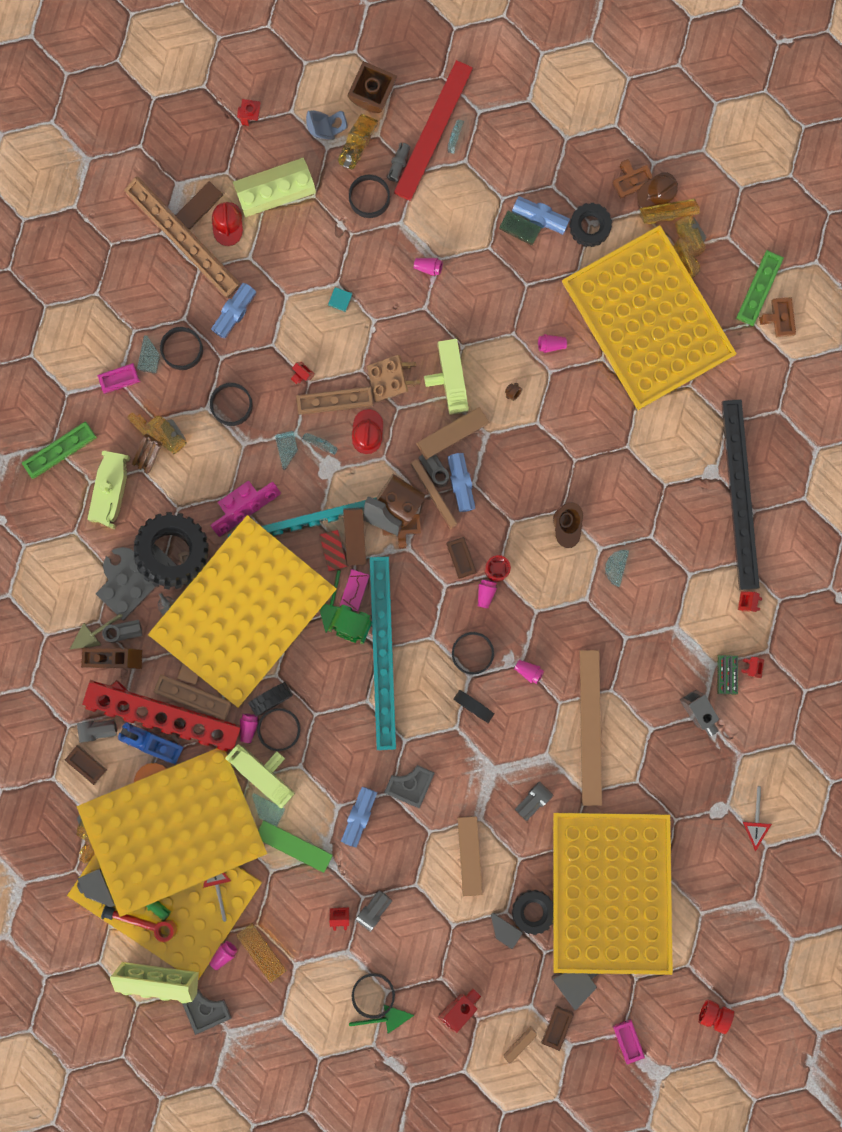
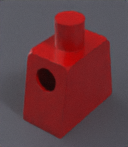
M474 989L466 996L459 994L443 1010L438 1018L451 1031L458 1033L478 1010L474 1004L481 996ZM465 1004V1010L461 1012V1005Z

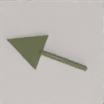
M122 614L117 615L93 632L83 623L70 649L100 646L101 643L94 635L120 619Z

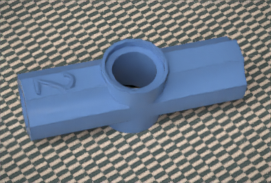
M518 196L512 209V213L528 219L533 225L540 228H549L562 235L570 221V218L552 211L549 206L543 203H533Z
M242 283L233 298L229 299L223 306L222 314L216 320L211 330L221 338L226 339L234 325L239 323L244 317L247 306L257 292L248 284Z
M464 453L447 456L451 472L452 489L456 495L459 512L474 510L475 503L471 490L472 482L470 474L467 472Z
M362 786L355 806L353 805L347 820L348 824L341 842L355 848L357 847L362 831L368 823L371 815L370 811L378 792Z

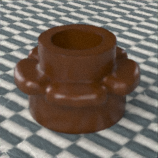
M511 383L507 386L505 390L507 399L514 401L519 397L522 388L518 386V383L514 385Z

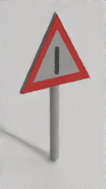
M761 786L757 787L755 822H743L755 852L772 825L759 823Z
M222 873L204 881L203 888L215 885L222 919L225 922L227 919L219 884L230 882L231 880L225 873Z

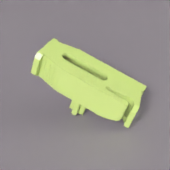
M457 339L439 341L437 345L442 373L424 376L425 386L444 384L449 415L468 412L469 407Z
M102 451L104 458L97 471L87 520L99 522L111 529H115L116 525L111 524L110 521L115 522L120 512L127 479L126 461H130V457L124 454Z
M238 744L225 758L281 809L294 796L295 792L273 773L285 760L279 752L276 751L264 765L244 746Z

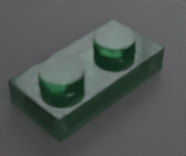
M507 211L499 229L533 246L541 227Z

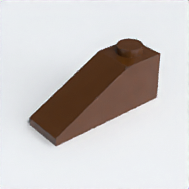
M82 648L81 668L142 669L143 650Z

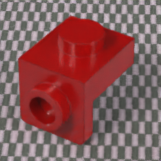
M242 99L241 107H238L237 118H240L241 125L249 126L250 120L258 121L261 107L260 101Z

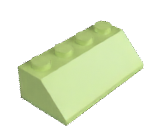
M304 158L233 182L245 217L316 193L315 185Z
M122 962L111 975L110 981L115 992H121L123 995L136 994L143 998L158 997L164 1001L172 999L179 1000L181 1003H189L197 996L199 972Z

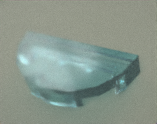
M620 550L613 553L605 564L607 578L617 587H620L629 550Z

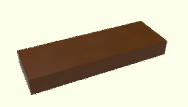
M208 181L175 216L190 230L223 196V193Z
M363 507L345 508L343 513L347 566L366 565Z

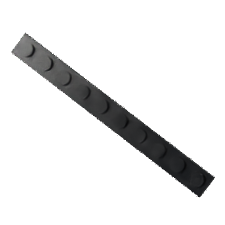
M742 399L722 401L739 590L759 589Z

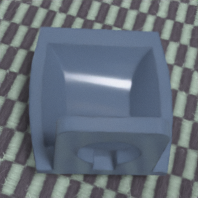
M307 111V128L316 138L333 140L335 135L348 128L343 111H339L330 117L319 111ZM336 118H341V126L339 128L332 127Z

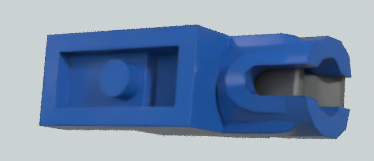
M124 723L123 729L118 735L119 741L135 747L144 753L176 764L183 746L130 723Z

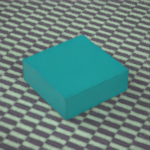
M335 287L328 306L346 312L353 294Z

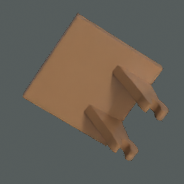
M396 355L368 365L367 369L375 402L409 392L408 387L420 385V380L405 381L403 369L416 367V362H402L401 356Z

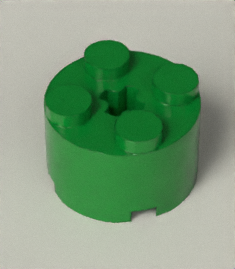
M341 605L340 608L336 609L328 631L332 633L335 630L338 637L354 643L357 640H361L360 644H364L372 621L370 620V615L364 612L357 614L352 612L351 607Z

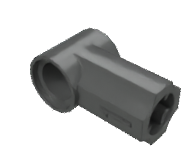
M423 454L418 457L432 479L433 484L438 488L445 487L449 482V473L443 467L438 457L434 455L428 460L424 458ZM441 473L446 478L444 481L439 482L435 479V476Z
M140 620L108 625L102 631L103 638L111 643L143 636ZM110 629H116L117 636L114 639H109L107 636Z
M115 719L77 723L79 743L117 736Z
M539 781L515 810L527 821L554 795Z
M379 890L370 903L361 910L355 920L371 932L381 919L380 916L392 902V899Z

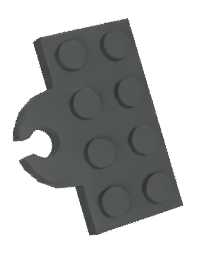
M153 545V556L159 563L165 566H178L158 546ZM120 547L112 550L113 554L121 557L120 564L112 565L111 559L107 556L105 557L103 569L108 581L99 589L96 595L117 615L122 614L121 619L124 621L150 595L156 586L153 585L152 581H146L144 575L140 574L137 570V564L134 561V551L130 548Z

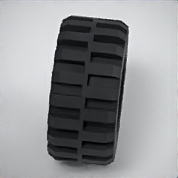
M166 512L165 516H162L160 513L155 515L153 520L149 518L145 521V525L140 527L138 535L135 537L134 561L137 564V570L140 574L144 575L146 581H152L156 587L162 585L164 589H170V587L175 586V589H178L184 584L187 586L206 565L209 549L206 541L207 536L205 532L201 531L202 527L199 523H193L194 519L191 517L184 518L182 513H178L176 516L172 515V512ZM167 535L180 537L189 546L187 560L178 566H165L159 563L154 558L152 551L155 541Z

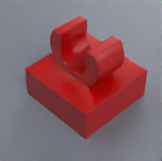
M296 362L292 367L296 373L291 380L296 384L301 383L303 379L308 381L314 377L315 373L303 362Z
M741 591L738 610L745 612L760 611L761 608L757 607L758 601H762V598L759 596L760 593Z
M758 657L743 659V662L749 663L750 666L749 669H742L741 672L748 674V676L762 679L764 659Z
M349 907L330 908V927L336 931L337 926H344V930H347L350 919Z

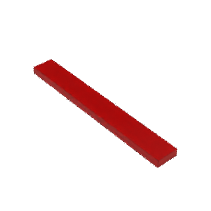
M455 61L395 188V195L409 201L412 200L473 71V67L460 61Z

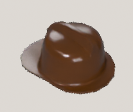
M668 172L657 174L640 187L637 196L639 205L647 211L660 209L676 197L678 182Z
M574 502L564 504L553 516L555 537L557 542L564 548H573L580 541L583 511Z

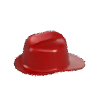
M232 202L220 203L212 213L214 238L223 246L235 245L240 241L243 233L241 210Z
M365 409L360 411L354 418L352 444L360 453L372 454L376 452L382 442L383 419L375 410Z

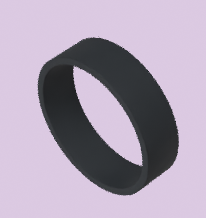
M371 174L358 177L349 189L351 208L356 214L364 218H375L383 214L390 203V191L386 182L382 178ZM366 180L379 182L384 186L388 194L385 205L380 210L372 213L360 211L351 200V194L355 186Z
M176 327L169 330L163 336L160 343V352L170 367L177 370H188L200 361L203 354V345L199 336L193 330L186 327ZM176 332H189L199 341L200 349L198 356L193 362L184 366L170 363L164 355L166 340Z
M237 383L222 384L211 395V412L224 425L236 426L242 424L249 418L252 412L253 403L249 392ZM228 387L239 388L249 397V409L246 415L235 422L221 420L215 415L213 409L216 395Z
M469 632L461 635L455 641L452 648V660L455 666L466 674L476 675L484 672L490 667L494 659V648L491 641L485 635L478 632ZM467 635L481 636L491 647V660L487 667L479 672L465 671L455 661V646L461 638Z
M461 690L453 698L454 701L486 723H489L495 714Z
M281 708L266 712L259 720L257 727L259 740L266 748L273 751H284L291 748L298 741L301 732L298 718L289 710ZM274 711L289 713L295 719L298 727L294 742L283 749H276L267 745L260 732L263 719Z
M377 973L362 976L355 983L352 990L353 1006L359 1014L366 1018L375 1019L386 1015L392 1008L395 1000V990L388 978ZM371 976L384 979L392 990L391 1005L385 1012L378 1015H369L362 1012L356 1005L354 998L357 984L364 978Z

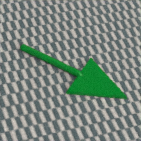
M337 570L334 583L335 588L338 587V582L341 573L340 570ZM337 589L332 594L330 605L324 604L320 609L325 633L328 631L336 609L340 608L334 606Z
M384 1005V1011H386L389 1006ZM392 1007L385 1015V1018L350 1022L349 1026L386 1022L387 1033L389 1034L415 1015Z

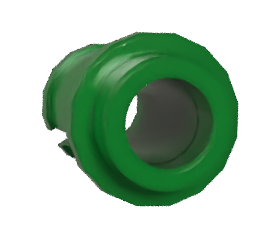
M159 901L146 906L148 908L147 911H152L162 921L166 920L171 914V911Z

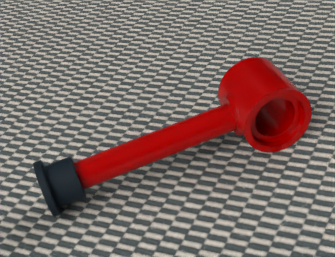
M107 905L104 906L101 919L107 918L112 920L114 918L154 931L155 938L160 942L169 941L177 933V926L172 920L167 919L156 924L128 914L119 917L118 911ZM162 926H167L170 929L168 936L162 934Z

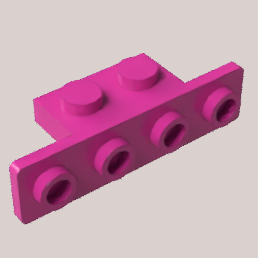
M248 480L218 501L225 515L210 526L217 536L221 537L241 523L247 515H252L274 500L281 492L274 482L269 483L257 492Z

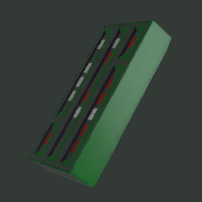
M718 655L717 694H738V656Z

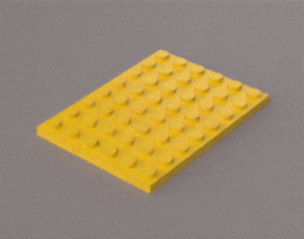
M660 225L562 280L563 285L637 410L644 408L737 354Z
M247 515L148 635L239 708L337 588Z
M216 748L76 806L119 917L267 854L232 765L225 759L228 756L226 751Z
M553 813V973L673 975L670 815Z
M95 854L80 877L100 869ZM239 866L224 872L231 880L230 882L219 884L227 919L225 922L222 919L215 885L203 888L204 881L159 900L163 906L171 911L167 919L172 920L177 926L176 935L167 942L158 941L152 930L114 918L112 920L107 918L102 920L174 968L199 972V980L220 944L224 942L262 884V881ZM77 880L67 896L101 918L105 905L86 898L84 893L81 894L77 887L79 882ZM146 906L128 914L156 924L162 921L152 911H147L148 908ZM162 926L161 932L168 936L170 929L167 926Z

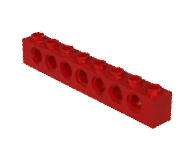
M93 680L89 681L82 703L87 710L96 712L98 709L104 711L105 715L114 718L118 715L124 717L123 720L129 723L138 721L146 728H161L163 733L172 735L174 732L180 734V737L186 740L194 738L199 740L198 743L206 746L214 744L222 751L234 749L240 731V725ZM107 695L110 698V702L102 704L99 701V697ZM126 701L129 707L126 710H121L118 707V703ZM139 707H146L148 713L141 716L137 713V709ZM163 712L167 715V718L164 721H158L155 716ZM183 718L186 723L182 727H177L174 724L175 720ZM196 724H202L204 730L197 733L193 730V727ZM219 729L223 732V735L220 738H214L212 732Z

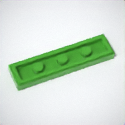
M766 250L737 314V320L754 326L784 257Z
M85 421L23 461L22 465L30 477L35 479L97 437Z
M263 820L258 830L264 843L323 873L333 854Z

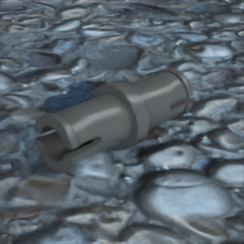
M399 143L396 155L391 160L392 166L387 179L392 182H398L402 168L406 165L405 160L411 148L408 144L403 143L402 145V143Z

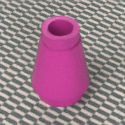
M438 258L415 259L414 269L434 277L441 274L442 260Z
M544 334L538 338V349L544 353L566 349L567 347L566 337Z
M485 579L481 580V583H479L477 606L489 608L497 590L496 582Z
M520 659L514 668L531 684L533 682L538 684L544 673L540 666Z
M247 713L242 714V718H240L241 742L252 743L259 723L257 720L258 716Z
M229 941L221 943L209 962L210 966L218 970L236 957L237 948Z

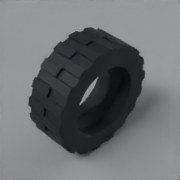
M585 203L582 206L580 205L571 217L569 224L570 234H572L573 239L578 244H582L585 247L598 246L609 236L612 228L611 215L600 204ZM593 216L599 220L600 228L596 233L588 234L582 229L581 223L585 217Z
M283 682L254 698L248 704L257 717L289 699L293 694L286 682Z
M527 890V892H522L519 897L517 896L512 906V915L519 929L533 935L542 934L544 931L549 930L550 926L553 925V902L549 896L538 890ZM532 902L540 904L543 908V916L536 922L527 920L524 915L525 907Z

